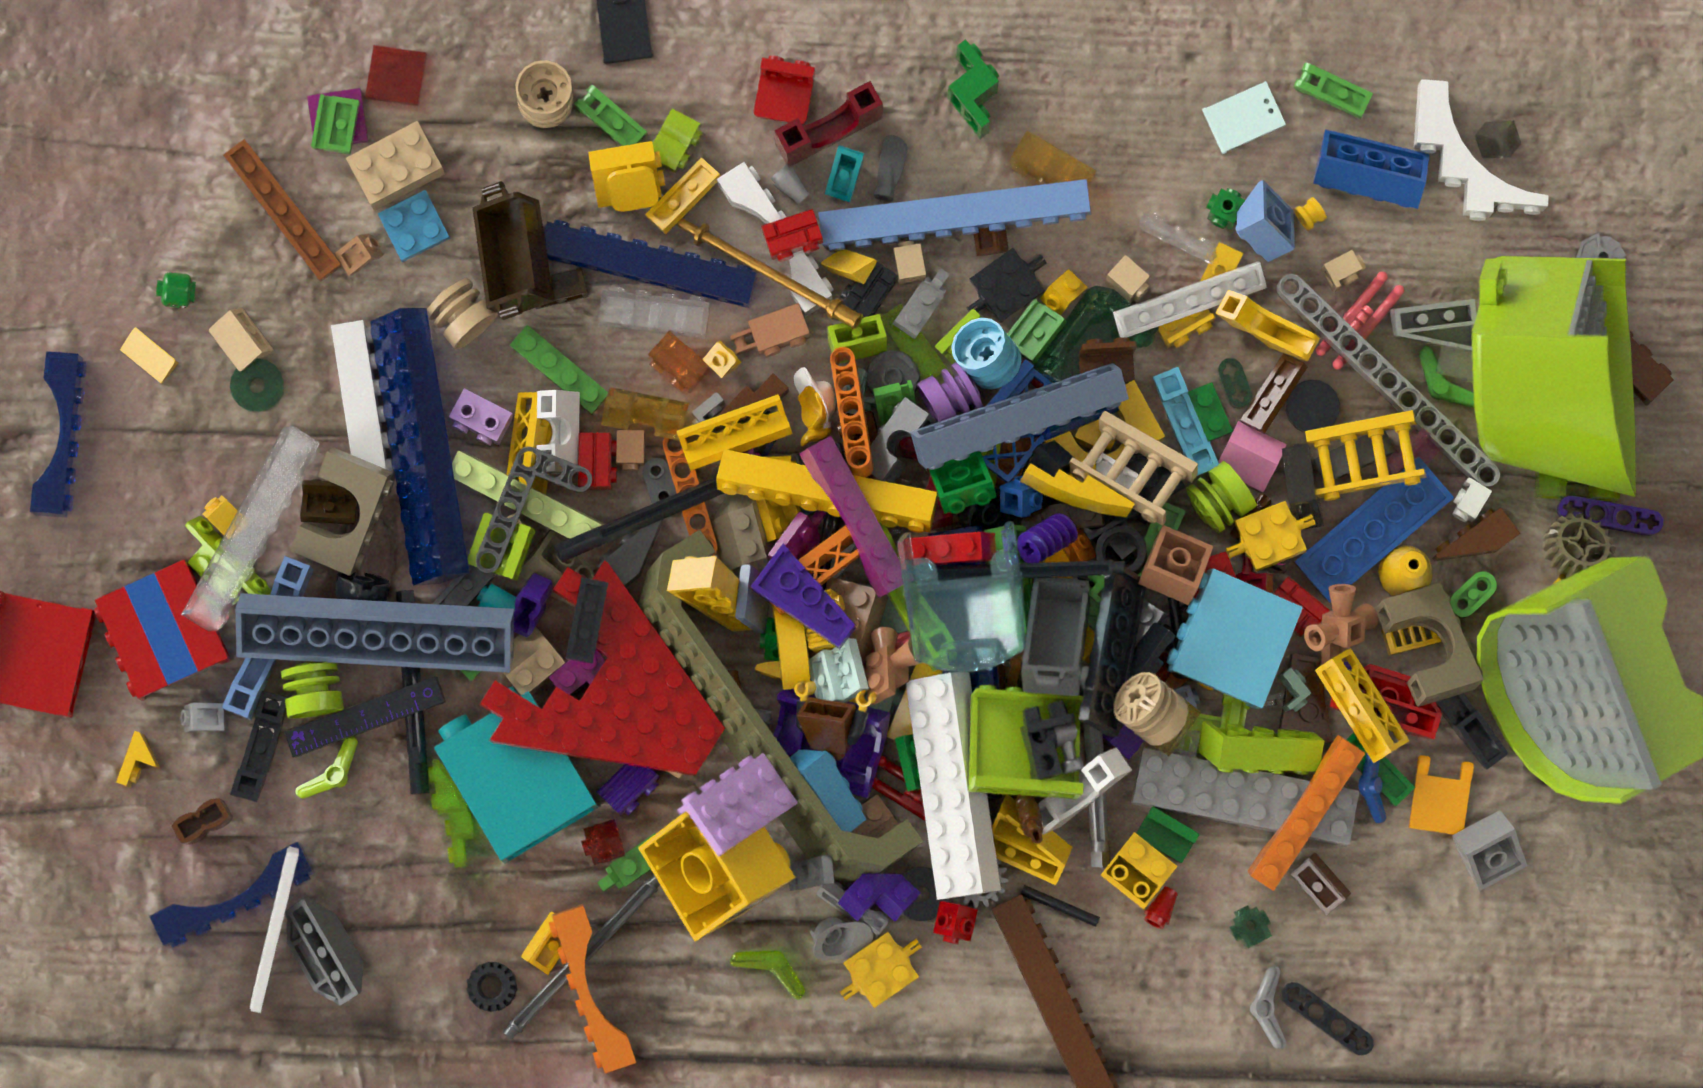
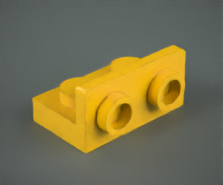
M1209 309L1155 328L1167 348L1173 345L1178 348L1190 340L1188 336L1198 332L1200 335L1213 327L1211 323L1214 322L1216 317L1214 313H1210Z
M756 500L768 542L778 541L796 515L801 512L800 507L796 505L782 506L771 500Z

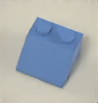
M1264 180L1258 182L1237 212L1236 231L1241 239H1245L1252 246L1256 254H1260L1267 262H1270L1295 249L1294 210Z

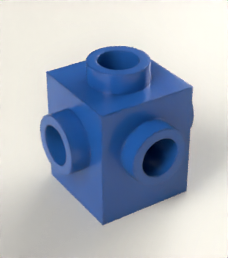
M1017 476L1013 481L1000 486V512L1017 517H1028L1032 512L1042 509L1043 495L1039 491L1020 482L1022 476Z

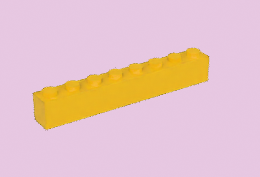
M724 449L716 477L717 490H721L728 495L741 494L753 500L760 501L766 499L782 506H789L791 504L801 506V508L807 511L820 510L828 512L832 516L841 517L837 508L820 485L812 478L805 465ZM853 475L878 522L886 527L900 526L908 528L915 533H922L923 531L930 533L937 507V492Z

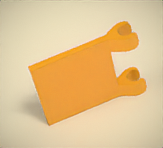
M1419 755L1408 828L1454 835L1463 830L1465 826L1474 764L1472 762L1461 763L1459 780L1428 775L1430 757Z

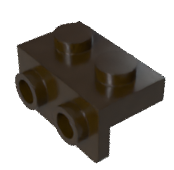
M319 479L302 481L301 522L355 524L358 501L349 490L332 482Z

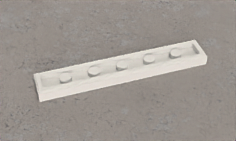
M1254 262L1113 312L1120 338H1127L1218 306L1228 290L1246 296L1266 289L1267 286L1261 263Z
M287 848L250 1002V1009L254 1012L261 1013L298 859V848Z

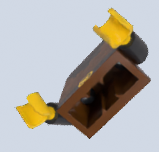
M805 681L798 682L794 688L796 695L800 697V701H797L796 726L806 736L812 749L827 751L836 761L843 759L845 753L848 752L852 745L857 744L862 736L869 715L866 712L867 707L876 701V693H871L869 700L866 701L864 698L865 689L860 691L856 696L859 709H856L855 704L808 697L816 691L815 682H807L806 686Z

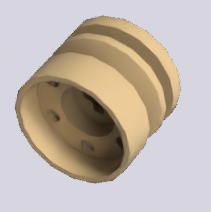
M543 60L527 65L520 72L515 87L519 111L523 118L530 124L541 128L555 127L564 122L571 114L574 104L571 79L566 70L555 62ZM546 95L549 101L544 102L541 96Z
M464 278L446 288L436 297L425 312L430 320L436 319L434 322L436 328L450 324L443 336L455 350L466 346L476 339L498 316L497 312L486 308L485 300L474 304L480 292L477 288L471 289L473 283L469 278Z
M1147 672L1131 677L1122 685L1114 701V714L1121 723L1133 730L1145 742L1151 745H1162L1178 735L1185 725L1188 716V705L1184 698L1169 688L1165 682L1161 681L1156 675Z

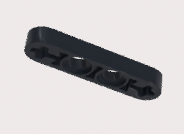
M1291 982L1282 988L1281 999L1286 1006L1347 1050L1358 1056L1369 1054L1372 1051L1374 1040L1367 1031L1303 985ZM1288 988L1290 990L1298 988V996L1302 999H1306L1307 995L1311 997L1305 1003L1303 1011L1298 1008L1302 1004L1298 1000L1294 999L1291 1002L1288 1000L1289 994L1286 992ZM1312 1003H1319L1323 1007V1015L1318 1019L1312 1018L1308 1013V1008ZM1335 1019H1341L1345 1022L1346 1030L1341 1035H1336L1331 1031V1023ZM1352 1027L1356 1029L1352 1035L1357 1038H1362L1363 1036L1367 1038L1365 1040L1366 1045H1368L1367 1049L1360 1048L1357 1050L1355 1048L1357 1043L1352 1039H1348V1043L1343 1041L1350 1034Z

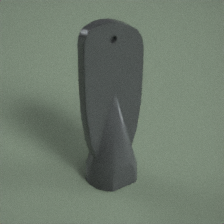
M887 135L884 139L878 167V186L874 192L876 199L891 202L894 199V188L902 174L908 152L907 144L895 135Z

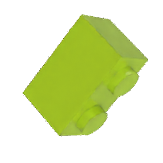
M880 314L862 318L856 329H852L844 323L827 326L828 344L831 354L836 348L847 347L853 351L855 360L887 351V336ZM843 360V361H841L839 364L845 363V362H849V361H848V360Z

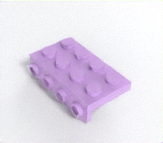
M764 753L755 759L752 755L748 756L738 763L740 767L738 770L735 771L731 767L719 776L721 781L718 783L715 779H712L700 788L702 790L701 794L698 795L694 791L681 800L684 805L677 811L680 815L685 811L689 813L717 856H720L798 803Z

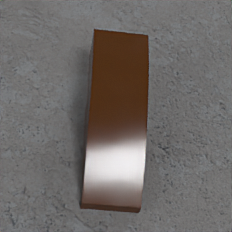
M773 373L755 392L746 385L719 415L778 394L780 399H782L789 393V387ZM742 417L737 423H746L751 417ZM717 426L713 429V431L716 432L724 430L726 426Z

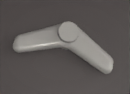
M1271 966L1266 970L1255 1000L1250 1005V1012L1258 1020L1273 1047L1282 1049L1286 1046V1040L1274 1015L1275 1006L1273 1003L1280 969L1277 966Z

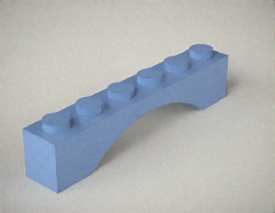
M284 556L270 595L303 597L314 569L307 564ZM245 658L231 684L222 708L252 721L261 693L267 685L277 659Z

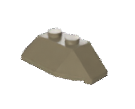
M727 494L711 520L720 559L738 578H740L742 565H751L761 573L771 560L768 553L774 547L775 542L767 541L756 500L746 495Z

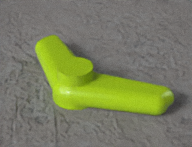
M353 736L344 740L333 765H330L324 774L296 788L295 792L299 798L305 799L335 787L341 788L347 784V775L358 744L356 737Z

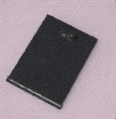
M596 0L604 56L603 63L609 64L653 58L645 0Z

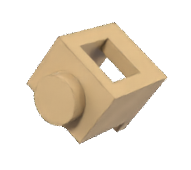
M1353 250L1325 263L1321 270L1333 293L1340 289V283L1343 282L1344 286L1359 279L1358 274L1366 269V266L1359 254L1355 255Z

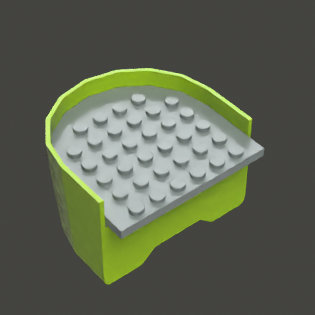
M1612 557L1579 571L1489 615L1477 636V665L1483 672L1484 680L1481 682L1486 703L1505 740L1530 772L1555 792L1580 801L1622 804L1647 789L1654 790L1661 786L1662 780L1703 758V697L1686 688L1662 627L1668 600L1655 566L1648 557Z

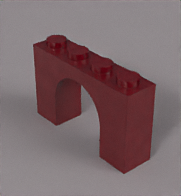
M869 81L847 92L845 103L827 116L806 125H802L799 118L774 130L775 145L785 163L791 167L883 119V103L873 84Z

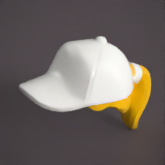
M805 367L800 368L794 375V384L799 392L798 401L802 407V421L808 428V431L802 436L800 441L802 447L809 442L820 441L830 435V418L836 409V396L831 384L826 381H814Z

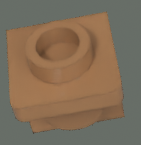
M370 234L357 235L334 253L349 276L356 274L372 260L383 256L379 242Z

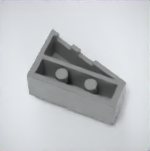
M1475 299L1390 309L1393 336L1472 352V329L1477 315Z

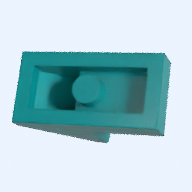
M838 146L825 195L847 202L851 201L858 175L863 166L864 153Z

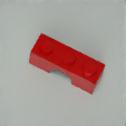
M970 532L907 538L908 566L928 567L956 562L996 561L995 533Z

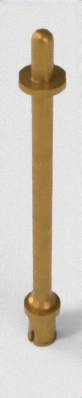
M681 219L677 225L680 229L694 236L693 243L699 246L705 242L825 309L828 318L832 320L837 319L852 329H856L859 326L863 314L843 305L842 300L838 298L829 300L709 233V225L706 223L698 227L685 219Z

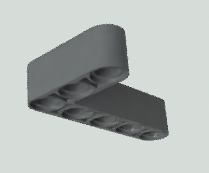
M534 447L522 448L516 456L475 561L478 569L483 573L489 574L499 568L536 476L581 493L588 490L591 486L592 475L589 470ZM526 452H532L537 457V462L532 467H526L521 462V457ZM551 462H557L562 466V473L558 477H551L546 471L548 464ZM582 472L586 474L588 483L584 487L579 488L572 483V477L575 473ZM516 477L525 479L527 483L526 489L519 493L511 488V482ZM508 502L513 503L517 509L516 514L511 518L502 516L500 511L502 505ZM502 528L506 532V539L502 543H494L491 540L490 534L493 529ZM486 553H491L496 558V564L490 569H485L480 564V558Z

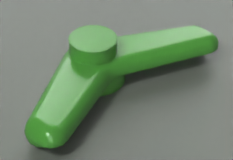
M1424 346L1419 351V358L1430 396L1437 400L1474 408V392L1447 381L1432 348Z

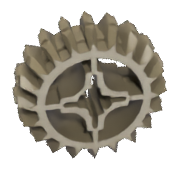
M1570 513L1565 517L1557 518L1548 527V531L1543 538L1542 550L1546 551L1544 559L1551 560L1549 568L1556 567L1558 569L1557 576L1563 573L1567 578L1608 558L1615 557L1616 547L1612 546L1614 538L1607 537L1609 529L1603 530L1600 527L1601 521L1594 523L1591 516L1584 519L1581 513L1576 515V517ZM1564 535H1572V537L1568 536V538H1562V536ZM1596 559L1594 562H1586V560Z

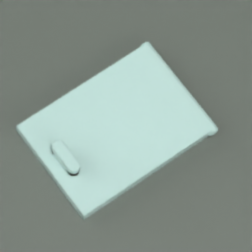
M1266 81L1202 109L1222 154L1286 126Z

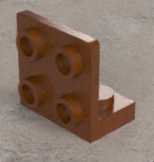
M1126 337L1113 339L1114 342L1103 343L1102 339L1087 340V344H1082L1078 353L1079 374L1114 363L1121 369L1125 384L1135 380L1133 354L1137 348V341H1130V338Z

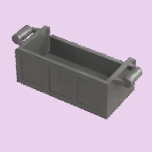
M1072 576L1073 579L1054 577L1034 578L1021 669L1023 692L1079 696L1091 604L1088 581L1078 580L1077 576Z

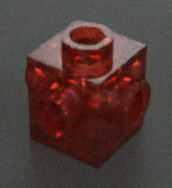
M615 819L583 828L586 839L581 841L585 856L591 855L594 865L626 856Z

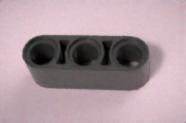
M1384 431L1382 439L1385 456L1388 457L1396 451L1386 431ZM1368 434L1357 438L1355 444L1359 466L1362 469L1375 463L1372 440L1368 438ZM1344 444L1329 451L1334 481L1350 474ZM1317 457L1313 461L1323 479L1320 459Z

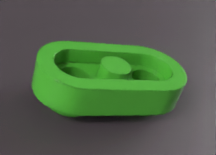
M1481 571L1474 574L1450 597V605L1454 614L1459 618H1466L1488 600L1496 591L1497 583L1494 576L1488 572ZM1481 581L1486 584L1485 591H1480L1477 588L1478 582ZM1458 600H1464L1466 602V609H1460L1458 607Z

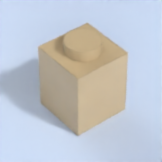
M914 241L899 243L893 252L899 284L924 280L926 278L921 244H914Z

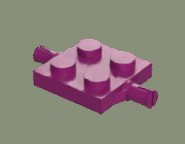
M816 510L809 519L807 515L799 512L768 553L769 557L772 558L783 543L797 560L817 547L821 537L818 533V526L826 513Z

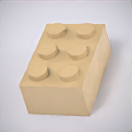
M418 121L346 157L373 211L445 174Z

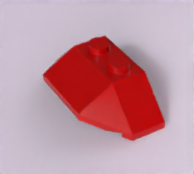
M1373 664L1363 667L1404 733L1434 740L1442 712L1436 702L1417 707L1407 684L1411 676ZM1359 684L1362 693L1366 694L1364 686ZM1331 698L1329 707L1341 712L1333 698ZM1374 707V712L1381 718L1378 708Z

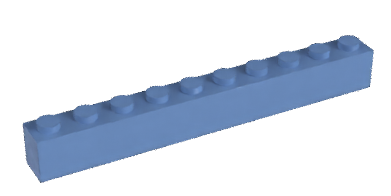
M1087 179L818 213L820 231L823 238L822 245L829 247V251H838L845 249V245L856 244L857 248L872 246L874 241H882V244L898 243V238L909 237V241H920L925 239V235L936 234V238H945L952 236V232L962 231L963 235L979 233L978 229L989 228V231L1005 230V225L1016 224V228L1031 227L1032 222L1043 221V225L1059 223V219L1070 218L1071 222L1086 220L1087 215H1091L1088 182Z

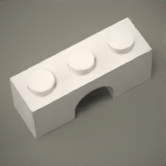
M564 390L537 391V418L546 419L552 427L551 441L547 445H537V449L578 465L580 392ZM551 462L548 464L546 471L547 473L561 474L562 466L557 462Z

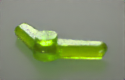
M780 951L734 952L729 960L730 964L734 967L763 969L772 972L796 1000H800L805 994L803 984L784 954Z

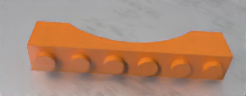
M1337 735L1323 756L1303 795L1247 872L1251 877L1271 890H1275L1365 755L1360 748Z
M581 904L552 914L553 921L548 922L553 938L559 937L562 947L557 950L562 964L568 963L571 973L567 974L566 977L570 989H576L580 999L576 1000L575 1004L579 1015L586 1016L588 1026H585L584 1030L588 1042L594 1041L597 1052L592 1054L597 1069L603 1067L604 1073H608L636 1063L627 1034L615 1027L604 1017L594 1003L588 989L585 976V957L592 929L584 905Z

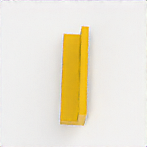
M518 392L507 475L510 474L516 456L522 448L529 446L537 449V445H547L552 439L551 424L546 419L537 418V392ZM527 399H532L531 409L526 413ZM527 426V436L522 439V430ZM532 452L524 453L522 464L526 467L534 466L536 464V455ZM536 476L531 488L546 495L548 481ZM521 477L514 478L527 485L525 479Z
M779 394L676 431L690 471L721 460L724 449L744 452L793 434ZM777 406L778 411L768 415L763 414L765 409ZM742 417H751L746 423H737ZM717 426H726L721 432H712ZM695 434L700 435L696 441L686 444V437Z
M1351 648L1315 669L1373 763L1410 741ZM1346 658L1352 667V671L1346 668L1342 659ZM1359 684L1364 686L1366 694L1362 693ZM1374 707L1378 708L1381 718L1374 712ZM1388 730L1393 732L1398 740L1397 743L1393 742L1388 734Z

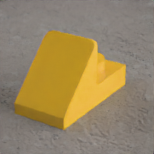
M134 731L116 783L130 788L132 783H137L141 774V768L138 767L140 762L160 769L144 734Z

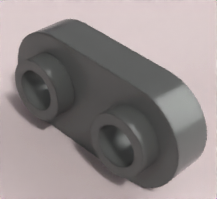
M660 458L648 460L643 466V477L651 503L661 501L659 500V495L662 492L668 493L669 497L677 494L668 464ZM653 467L661 469V473L658 476L651 474Z

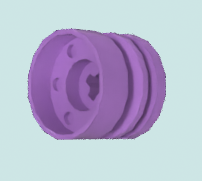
M957 362L951 365L954 378L947 369L941 371L944 380L943 384L940 385L933 376L917 383L918 391L930 415L937 419L938 422L957 416L956 413L959 411L962 414L970 412L968 406H971L973 410L983 407L980 393L973 379L967 375Z

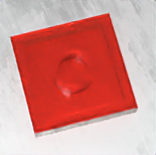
M373 45L365 98L419 106L427 53Z

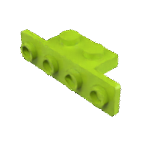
M198 516L185 524V527L202 544L187 563L223 601L230 599L240 586L248 594H271L272 590L268 587L267 582L250 568L248 562L231 548L230 543L213 529L212 524L208 520Z

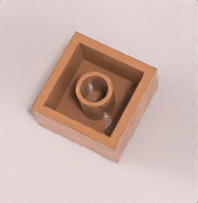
M1163 525L1153 542L1138 584L1189 605L1198 590L1213 546Z

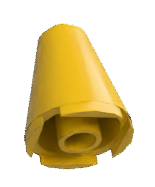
M1402 545L1395 547L1381 559L1378 574L1383 589L1391 596H1396L1429 586L1433 577V569L1429 558L1423 551L1413 546Z

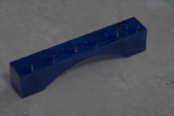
M46 351L43 378L51 388L57 402L60 417V433L57 448L50 464L42 476L32 485L30 512L36 516L67 518L68 511H71L73 507V495L69 494L70 484H74L76 478V470L72 468L73 457L77 458L78 442L75 441V434L81 427V415L77 414L78 404H82L84 398V390L80 388L81 378H85L86 362L76 353Z
M296 842L274 853L260 877L246 891L233 899L205 907H187L172 904L150 915L151 922L163 946L168 947L171 945L173 949L188 942L186 937L194 933L197 936L203 935L212 930V924L221 921L222 924L229 922L237 917L236 912L244 908L246 911L255 909L261 905L260 900L268 896L271 899L276 898L287 848L289 847L299 849L292 884L295 883L297 887L310 881L309 875L315 873L302 844Z

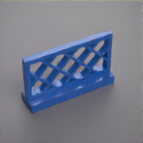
M1025 359L1012 381L1004 385L988 405L1020 395L1024 390L1025 393L1028 392V385L1034 378L1043 386L1052 384V382L1036 371L1034 365ZM1049 426L1044 432L1039 434L1028 433L1020 436V438H1031V448L1028 451L1016 452L1015 442H1012L1013 453L997 454L995 445L993 449L994 455L983 456L987 469L1005 483L1011 482L1032 457L1033 450L1039 444H1043L1057 426ZM1040 436L1034 443V437ZM1017 457H1022V459L1017 463ZM1014 458V468L1008 475L999 469L998 459ZM988 460H994V461H995V465L992 464V463H991L990 461H988Z

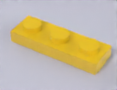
M700 158L645 214L646 217L664 234H667L717 183V179L721 177L720 173L704 159Z

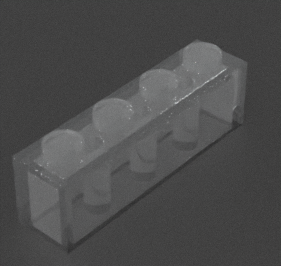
M609 287V290L602 289L598 323L599 326L706 339L710 303L705 302V298L690 296L689 300L678 299V295L672 293H663L662 297L652 296V292L646 290H636L635 293H627L624 288Z

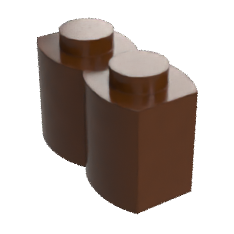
M214 798L201 804L196 812L186 813L177 818L172 824V828L181 843L191 845L205 838L209 831L225 827L233 819V816L224 800Z

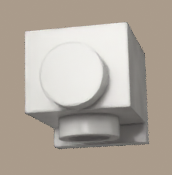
M1468 477L1463 484L1467 489L1461 488L1453 501L1457 506L1453 510L1452 515L1463 522H1467V520L1473 522L1492 493L1491 490Z

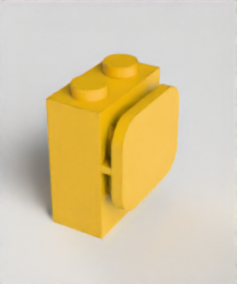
M652 141L588 152L598 208L612 206L615 210L621 212L654 206L658 199L662 197L660 186H665L663 170H657V168L662 167L659 151L654 152Z

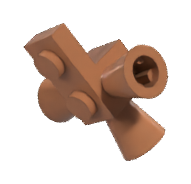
M1335 584L1330 586L1329 593L1333 611L1322 615L1321 624L1309 625L1305 629L1304 637L1307 645L1314 651L1321 650V665L1346 651L1347 648L1364 642L1365 630H1372L1378 624L1377 612L1370 604H1362L1354 611H1351L1356 588L1352 585Z
M889 627L877 628L870 635L875 652L866 656L864 672L869 689L865 693L867 692V700H869L871 693H876L877 699L873 703L874 705L896 694V688L909 682L908 667L924 663L926 660L924 648L915 638H910L895 651L898 634Z

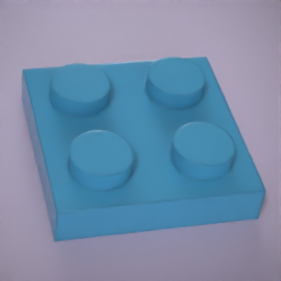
M426 190L377 213L402 262L450 239Z

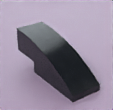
M1464 693L1436 701L1443 717L1486 770L1509 754L1481 713L1473 707Z

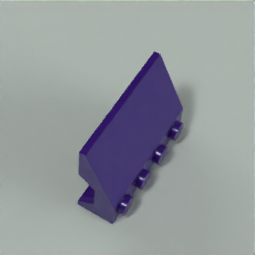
M794 689L782 690L777 694L780 712L778 725L773 734L789 757L798 750H814L810 747L806 736L796 726L797 701H800V697L796 695ZM815 693L808 696L811 698H816ZM850 701L845 702L849 704H855L856 709H859V705L857 703H853ZM867 707L866 712L869 715L865 730L859 741L850 747L843 759L836 761V767L840 774L848 781L851 793L868 798L887 738L890 712L872 707Z

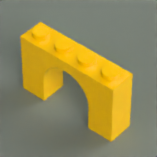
M1135 380L1125 384L1129 399L1122 401L1120 406L1115 407L1121 420L1162 442L1165 435ZM1066 424L1057 426L1043 442V444L1055 440L1080 462H1083L1089 454L1079 447ZM1122 443L1118 449L1106 455L1117 460L1125 448L1124 444ZM1096 463L1092 467L1094 470H1096Z

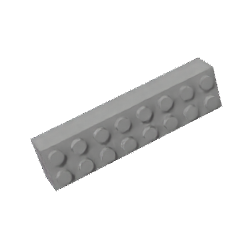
M1143 748L1131 804L1149 808L1153 806L1159 810L1276 833L1303 795L1310 781L1259 771V773H1248L1242 769H1234V772L1227 773L1217 770V767L1207 760ZM1342 788L1309 837V840L1344 847L1350 845L1359 791Z

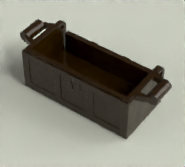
M502 181L483 187L480 205L474 206L472 209L486 308L499 313L500 318L506 320L525 311L554 302L539 200L520 192L509 194ZM502 192V196L487 201V197Z

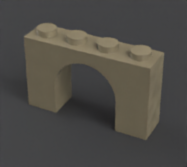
M334 447L327 451L318 477L346 488L355 496L360 507L359 522L352 532L345 534L333 533L309 522H304L298 528L290 551L349 576L356 570L360 571L366 559V555H363L365 546H370L375 535V531L372 530L375 520L379 521L384 512L385 506L381 505L384 496H389L393 488L394 481H391L393 472Z
M1441 583L1383 599L1375 610L1385 634L1411 626H1422L1435 632L1445 646L1446 659L1444 664L1416 672L1407 682L1417 707L1475 690L1484 680L1482 669L1477 665L1473 657L1471 644L1465 639L1461 630L1460 619L1454 614L1450 605V597L1443 589Z

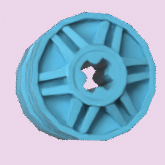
M979 318L971 320L960 328L952 343L954 359L967 375L973 379L974 383L981 388L996 389L1003 387L1012 381L1019 372L1022 362L1019 348L1000 324L992 319Z

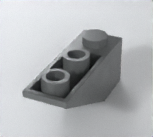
M664 520L642 528L635 535L633 533L626 535L619 542L622 546L614 552L612 550L607 551L599 558L601 563L597 565L598 569L604 560L607 561L627 588L641 576Z

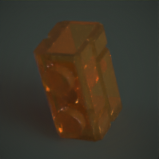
M668 331L648 354L651 360L649 365L660 375L663 372L668 374L672 378L669 382L680 392L684 389L688 393L692 392L711 370L701 357L671 331Z

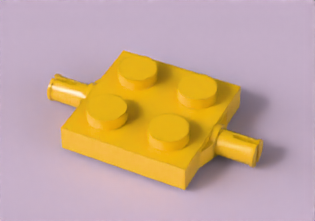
M1285 500L1235 520V525L1240 534V543L1226 548L1229 559L1245 553L1251 560L1255 571H1260L1305 553L1307 548L1301 537V530L1316 525L1312 514L1296 520Z
M887 931L842 962L849 971L853 982L839 991L844 1000L847 1001L857 992H860L866 996L870 1004L875 1008L919 978L911 966L909 958L919 949H922V946L918 944V940L915 938V940L902 948Z

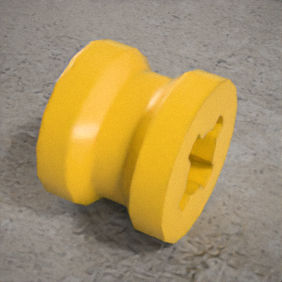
M1314 197L1309 198L1304 206H1298L1294 209L1296 217L1307 231L1313 229L1314 224L1318 221L1323 222L1327 219L1325 211Z

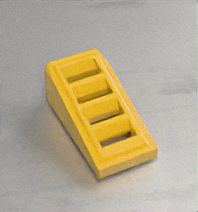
M1411 626L1394 631L1398 632L1401 646L1397 647L1393 635L1394 632L1385 634L1384 630H1381L1388 656L1441 642V639L1435 632L1430 630L1432 639L1427 640L1424 627L1418 626L1422 641L1417 642L1413 627L1417 626ZM1408 629L1412 644L1407 645L1403 630Z

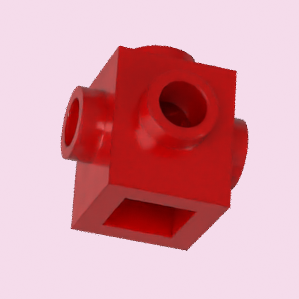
M940 901L933 933L942 935L944 942L959 945V940L971 942L978 909Z

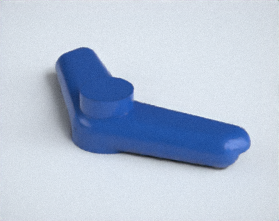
M1366 753L1363 774L1359 779L1358 786L1360 794L1366 800L1374 822L1379 824L1386 820V813L1380 796L1382 780L1378 777L1380 760L1373 763Z

